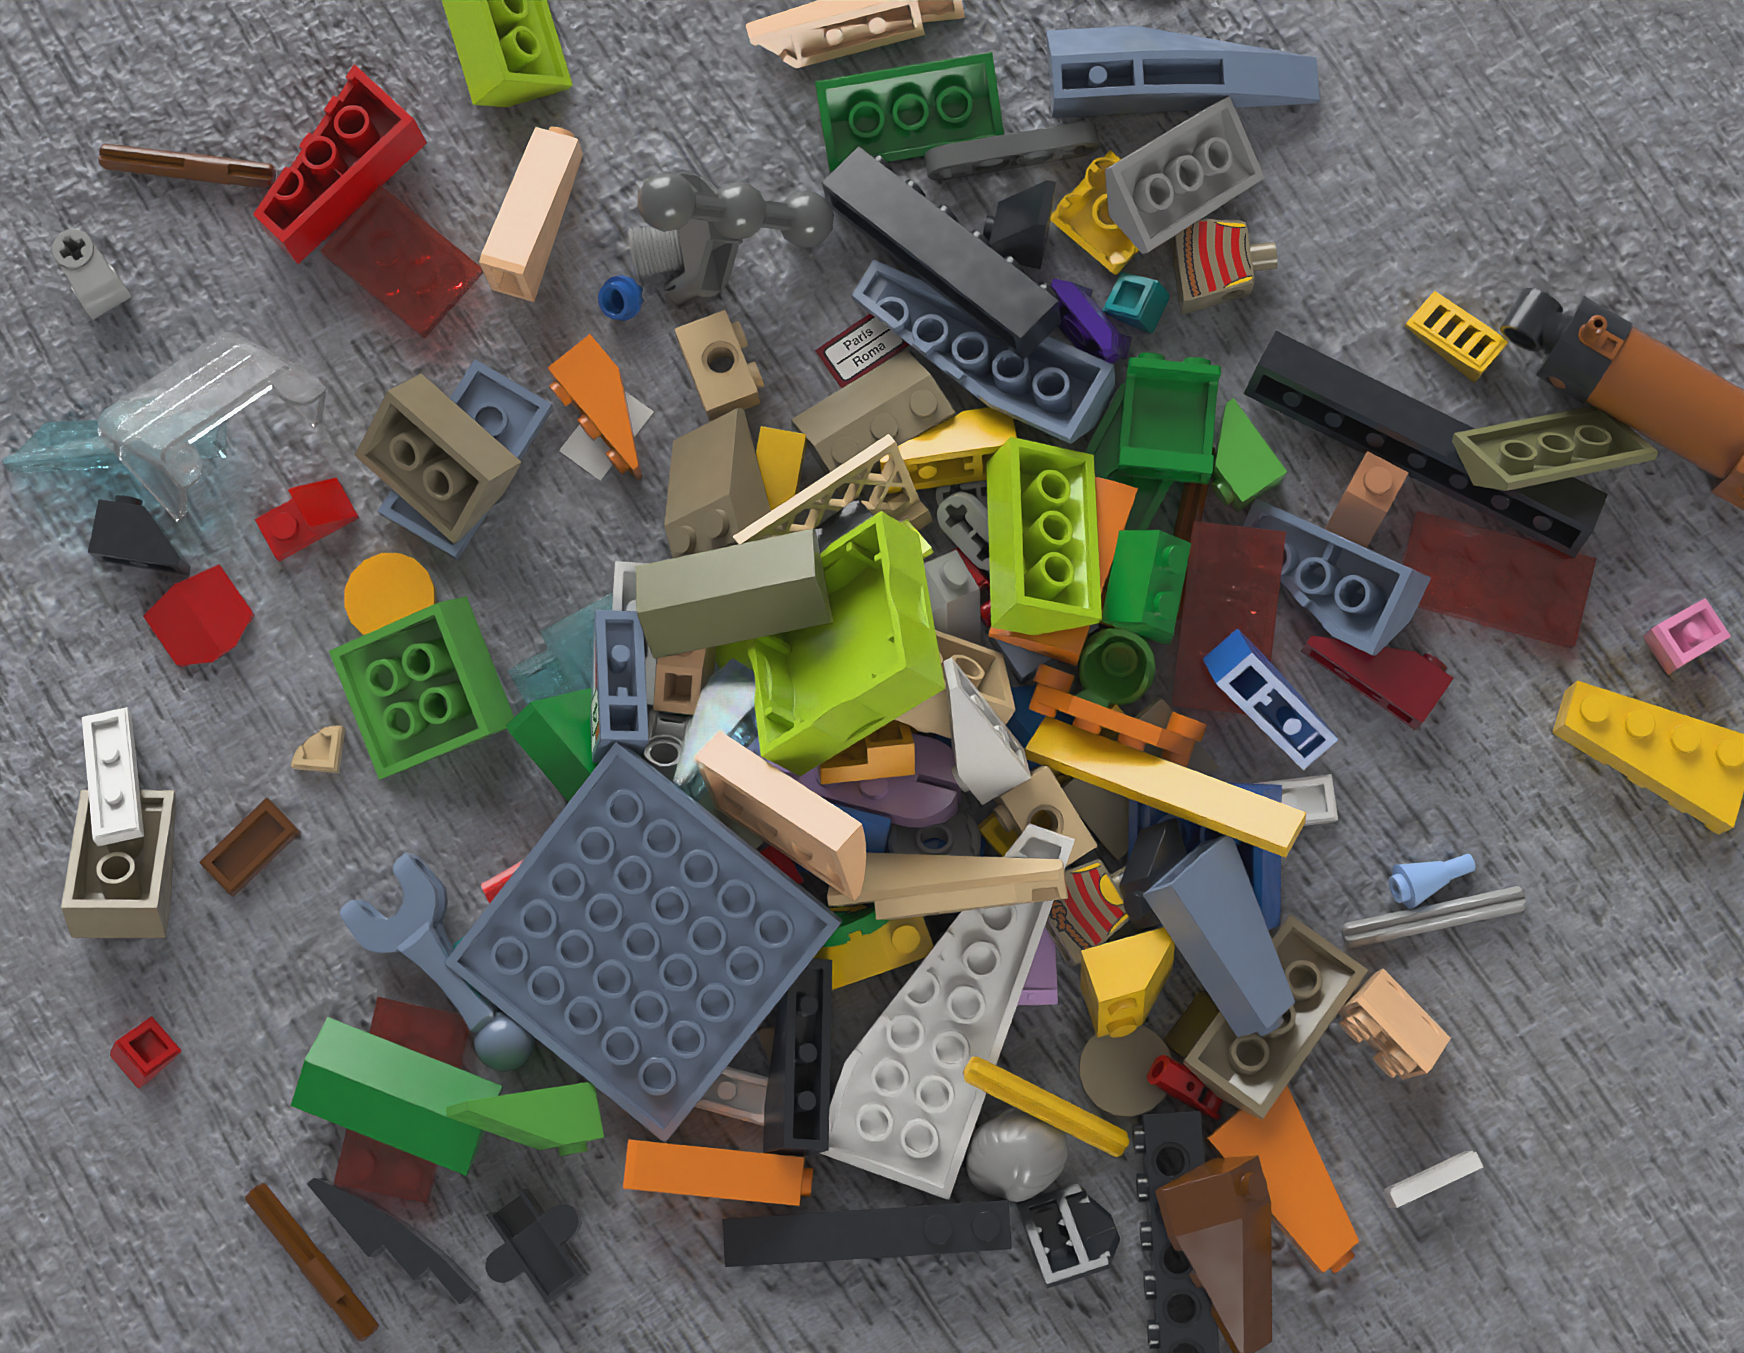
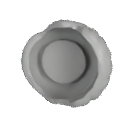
M1016 1107L1005 1110L981 1124L972 1135L966 1150L967 1174L972 1184L980 1192L990 1197L1003 1198L1014 1202L1025 1201L1051 1185L1062 1173L1068 1158L1067 1137L1064 1131Z

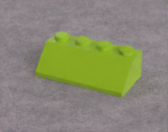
M442 0L473 105L511 107L568 90L573 86L547 0Z
M1010 437L986 463L991 627L1029 635H1039L1098 624L1102 620L1094 455Z

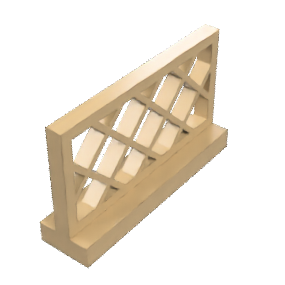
M888 434L734 535L733 538L738 545L757 541L766 534L776 537L814 529L819 525L825 510H835L838 512L859 497L864 484L876 485L869 501H861L873 515L883 511L900 523L908 519L917 531L933 520L929 510L919 499L895 440ZM888 455L889 458L882 473H870L874 463ZM844 483H850L843 499H831L836 488ZM890 486L901 487L903 492L891 493L886 496ZM804 509H811L804 525L792 524L798 513Z

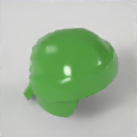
M1108 627L1090 635L1085 641L1078 661V673L1082 684V692L1075 696L1107 708L1108 704L1122 706L1133 703L1141 698L1152 685L1156 670L1154 651L1147 639L1139 634L1118 627Z

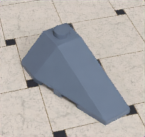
M1255 498L1236 539L1272 576H1275L1294 595L1293 597L1303 607L1307 608L1322 623V626L1333 637L1373 656H1376L1412 620L1431 580V577L1257 498Z

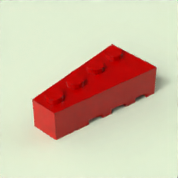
M355 64L346 75L348 82L337 97L333 95L323 109L326 114L313 134L308 132L300 143L299 148L301 151L292 165L284 167L253 213V216L268 237L297 264L301 263L427 144L415 119Z

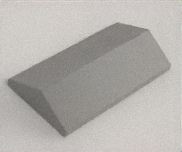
M1230 96L1222 98L1105 169L1109 217L1143 254L1153 250L1263 180L1265 177Z

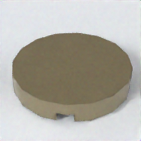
M1143 1025L1137 1026V1029L1131 1034L1118 1038H1112L1110 1035L1097 1038L1095 1034L1088 1040L1079 1060L1078 1076L1084 1093L1096 1107L1113 1116L1133 1117L1151 1111L1165 1098L1167 1093L1147 1081V1074L1156 1057L1167 1055L1171 1058L1168 1046L1155 1031Z

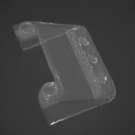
M226 332L215 336L105 409L98 420V433L113 453L168 513L179 522L186 517L188 489L198 482L203 469L202 458L197 449L191 445L192 442L270 389H273L283 401L293 405L312 427H316L322 422L327 389L308 369L240 334Z

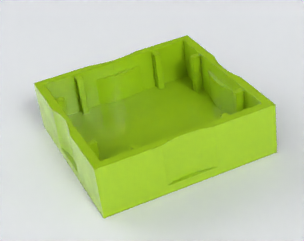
M880 511L831 543L820 554L833 623L747 640L748 656L752 662L755 675L754 704L761 757L798 776L804 775L945 689L919 534L883 511Z

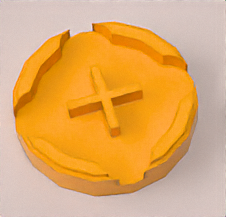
M380 553L364 560L351 573L344 589V608L351 624L363 635L437 603V590L429 572L414 558L401 553Z

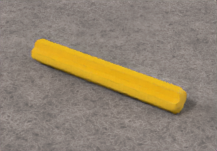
M978 1056L972 1057L964 1067L963 1075L966 1083L1114 1157H1120L1129 1145L1130 1139L1125 1130Z

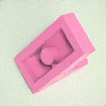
M1706 598L1656 625L1643 636L1645 642L1668 675L1731 637Z

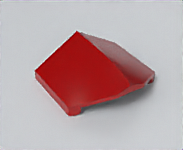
M220 564L174 584L143 615L178 667L213 663L237 646L248 623H251L255 616Z

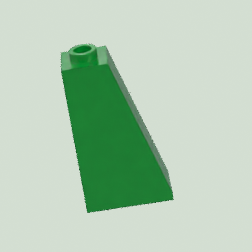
M591 688L532 701L506 725L512 737L568 802L599 764L592 762Z

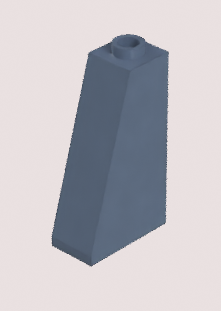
M1223 835L1202 842L1148 889L1143 896L1236 1036L1240 1037L1256 1032L1260 1036H1264L1277 1029L1284 1022L1282 1015L1295 1003L1235 841L1232 837Z

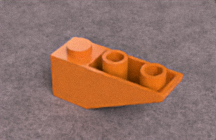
M589 334L547 367L554 381L548 387L564 407L570 403L575 406L582 415L577 419V422L593 441L601 437L610 450L605 455L621 475L629 471L638 481L642 478V472L623 379L617 365Z

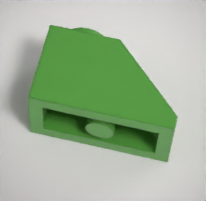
M1233 398L1227 402L1220 420L1211 475L1214 481L1211 483V487L1225 506L1231 503L1238 513L1253 503L1255 498H1260L1281 484L1287 474V470Z

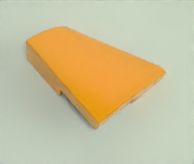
M893 720L818 765L817 770L820 783L830 784L915 775V746L909 725Z

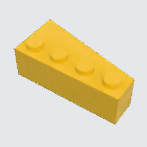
M1578 680L1565 690L1552 732L1554 735L1603 765L1608 764L1626 775L1629 781L1639 787H1645L1667 800V804L1682 813L1690 814L1703 822L1706 828L1719 835L1734 828L1744 794V734Z

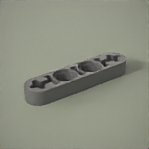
M1082 121L942 145L928 150L924 158L929 179L942 181L1087 156L1096 152L1100 148L1095 123Z

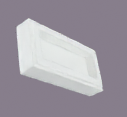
M1464 1151L1385 1188L1382 1193L1389 1208H1398L1483 1168L1477 1152Z

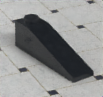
M813 958L779 1000L764 1105L763 1153L810 1156L829 1151L832 960Z

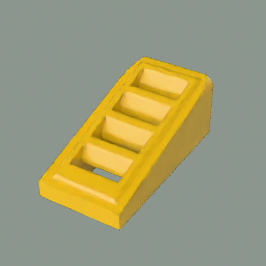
M1436 291L1429 296L1405 324L1408 330L1473 383L1480 378L1509 343L1496 331ZM1438 309L1443 315L1430 329L1423 323ZM1451 320L1457 326L1445 339L1439 333ZM1465 331L1471 338L1460 349L1454 343ZM1479 343L1485 349L1475 359L1469 353Z

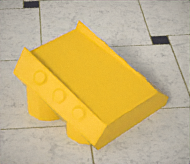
M1110 149L1104 157L1097 158L1086 169L1085 178L1070 194L1065 195L1057 205V209L1051 215V221L1110 272L1117 275L1139 249L1109 217L1105 169L1123 159Z

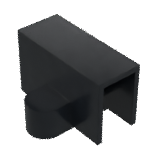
M521 1189L518 1191L520 1196L501 1210L486 1214L505 1243L489 1254L486 1259L485 1269L488 1276L493 1281L499 1283L513 1281L525 1272L547 1303L554 1301L589 1275L566 1243V1241L578 1233L581 1228L582 1219L579 1211L570 1205H557L545 1213L530 1190Z

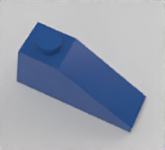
M1238 628L1203 658L1215 683L1303 770L1339 740L1269 659Z

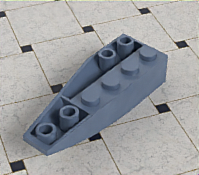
M1140 26L1046 31L1052 118L1204 110L1230 96L1235 108L1319 103L1320 101L1316 57Z

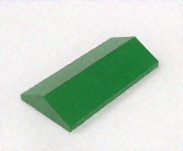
M992 51L815 81L829 171H834L858 147L862 148L872 157L877 154L889 162L924 156L928 150L942 145L1004 135Z
M327 1017L304 1060L291 1106L468 1176L485 1130L447 1117L446 1107L468 1100L500 1096L504 1086Z

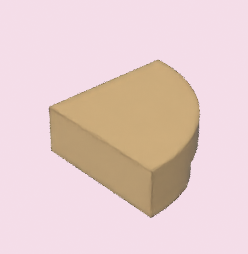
M325 727L310 736L297 748L291 762V767L297 770L340 774L345 727Z

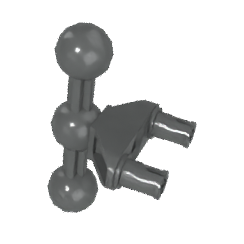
M668 171L651 175L638 191L637 208L644 222L652 228L663 232L678 229L685 272L664 283V291L672 290L665 294V298L671 306L676 308L682 307L697 296L709 298L722 291L732 273L739 244L743 243V239L752 237L760 228L778 229L781 231L784 239L801 248L819 246L833 229L834 213L828 200L809 190L792 193L783 203L764 200L759 190L742 181L727 183L717 189L709 181L696 174L686 171L676 174Z

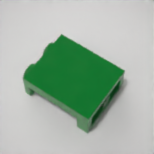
M1150 352L1140 353L1138 357L1129 358L1126 368L1116 475L1198 484L1209 483L1213 471L1214 455H1212L1221 366L1211 365L1210 360L1201 357H1188L1183 362L1165 360V356Z

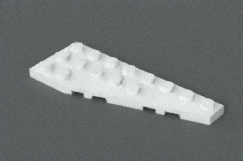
M1029 823L1004 857L1060 859L1063 861L1065 868L1075 839ZM1054 900L960 912L846 1059L829 1108V1151L821 1152L820 1154L949 1200L986 1092L965 1082L963 1075L964 1067L974 1056H978L994 1065L997 1064Z

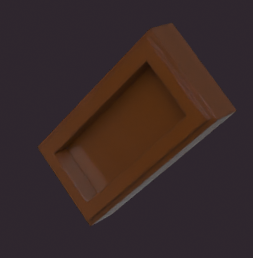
M265 798L199 863L229 895L234 897L291 843L301 831L269 798Z

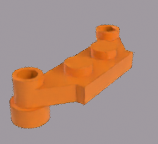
M1039 664L1033 680L1038 683L1028 709L1055 718L1057 710L1075 716L1072 724L1075 727L1099 735L1102 727L1120 733L1117 739L1119 743L1144 751L1146 743L1163 748L1161 758L1185 767L1188 766L1196 741H1202L1207 724L1172 712L1166 729L1069 694L1075 676L1047 665Z

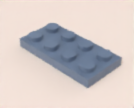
M474 359L450 397L455 404L520 461L554 409L550 402ZM391 489L378 510L382 517L457 561L489 512L488 510L459 542L454 544L393 489Z

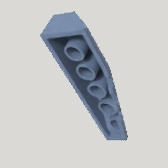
M876 260L872 261L852 294V299L988 407L1070 444L1096 426L1116 391L1113 364L1049 336L1023 360L924 281Z

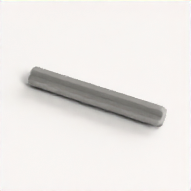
M1515 886L1347 922L1341 926V932L1345 946L1347 948H1355L1518 913L1526 909V898L1522 888Z

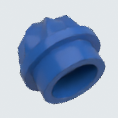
M623 275L611 277L604 283L598 293L599 307L611 319L620 321L632 319L639 313L641 305L645 301L642 298L643 288L633 278Z

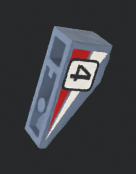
M595 610L590 723L592 762L600 763L615 742L629 747L642 757L649 741L644 634L636 611Z

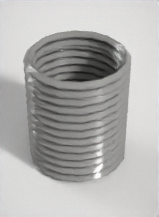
M643 226L642 228H630L628 230L635 276H644L650 273L653 275L654 273H663V271L666 273L672 270H685L678 229L663 232L650 226Z

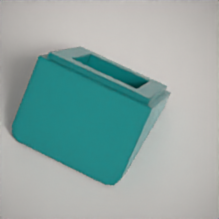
M1120 272L1102 311L1104 314L1141 331L1153 333L1169 301L1170 295L1158 280Z

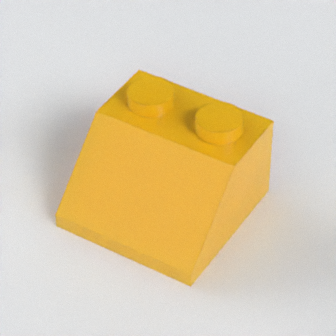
M1164 927L1081 950L1080 988L1097 1038L1110 1035L1112 1038L1123 1037L1134 1032L1137 1026L1143 1025L1173 970L1175 943Z

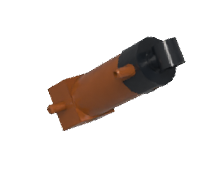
M1534 288L1523 289L1502 323L1500 331L1506 339L1520 348L1534 352L1544 351L1543 354L1546 356L1535 376L1576 400L1592 405L1715 476L1718 480L1711 492L1744 511V390L1632 326L1633 323L1586 296L1580 300L1571 315L1563 314L1561 304L1547 293Z

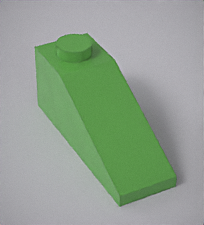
M591 1082L468 1100L446 1107L447 1117L540 1151L558 1148L559 1156L587 1152L586 1142L604 1138L596 1088Z

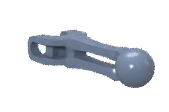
M405 852L393 865V873L404 891L403 905L396 915L386 918L369 902L350 900L340 909V916L343 922L364 949L376 953L401 952L419 965L440 986L458 1009L470 1031L475 1032L474 1047L478 1058L490 1069L501 1072L512 1071L521 1067L532 1055L535 1037L444 964L454 950L443 926L448 905L446 887L419 856Z

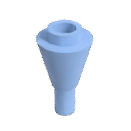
M1465 854L1446 862L1397 864L1393 866L1392 876L1389 877V888L1393 898L1398 903L1403 902L1407 908L1413 909L1448 884L1451 879L1475 871L1476 866L1470 854Z

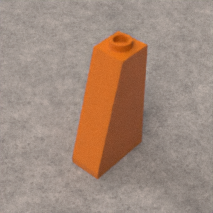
M1288 1086L1284 1088L1262 1120L1238 1109L1204 1139L1219 1158L1259 1156L1271 1199V1219L1316 1272L1324 1273L1330 1269L1335 1274L1355 1257L1351 1249L1360 1241Z
M628 1139L623 1189L801 1206L802 1196L811 1197L814 1168H805L806 1158Z

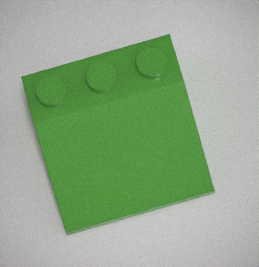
M467 596L438 602L329 651L379 780L507 730L506 725L514 718Z

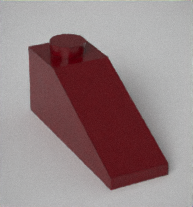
M1312 635L1300 651L1413 730H1416L1425 721L1454 679L1446 673L1447 666L1438 658L1428 653H1424L1421 656L1415 651L1384 647L1376 656H1373L1341 640Z

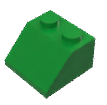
M1119 530L1101 621L1139 634L1163 645H1170L1179 609L1191 543L1161 530Z

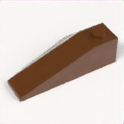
M1258 1155L1214 1158L1160 1187L1155 1192L1168 1238L1175 1251H1184L1193 1267L1189 1276L1196 1287H1204L1212 1301L1211 1315L1233 1353H1255L1272 1342L1271 1199Z

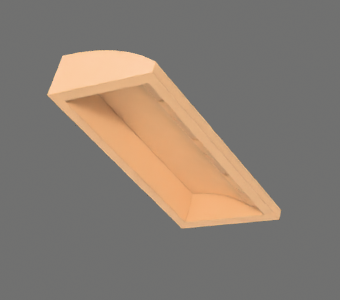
M719 731L694 757L714 807L855 901L861 894L866 868V842L862 823Z

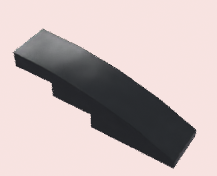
M313 1178L307 1183L309 1188L368 1257L377 1256L387 1248L414 1281L423 1279L432 1271L459 1304L467 1303L481 1291L444 1251L398 1216L367 1197L327 1179Z

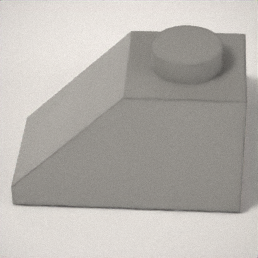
M957 550L925 562L924 567L935 630L981 646L980 588Z

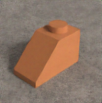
M1367 451L1324 529L1367 548L1406 479L1408 472Z

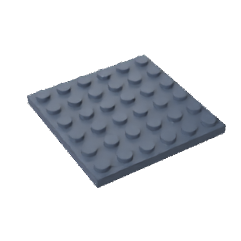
M615 742L444 964L666 1143L843 920L632 749Z

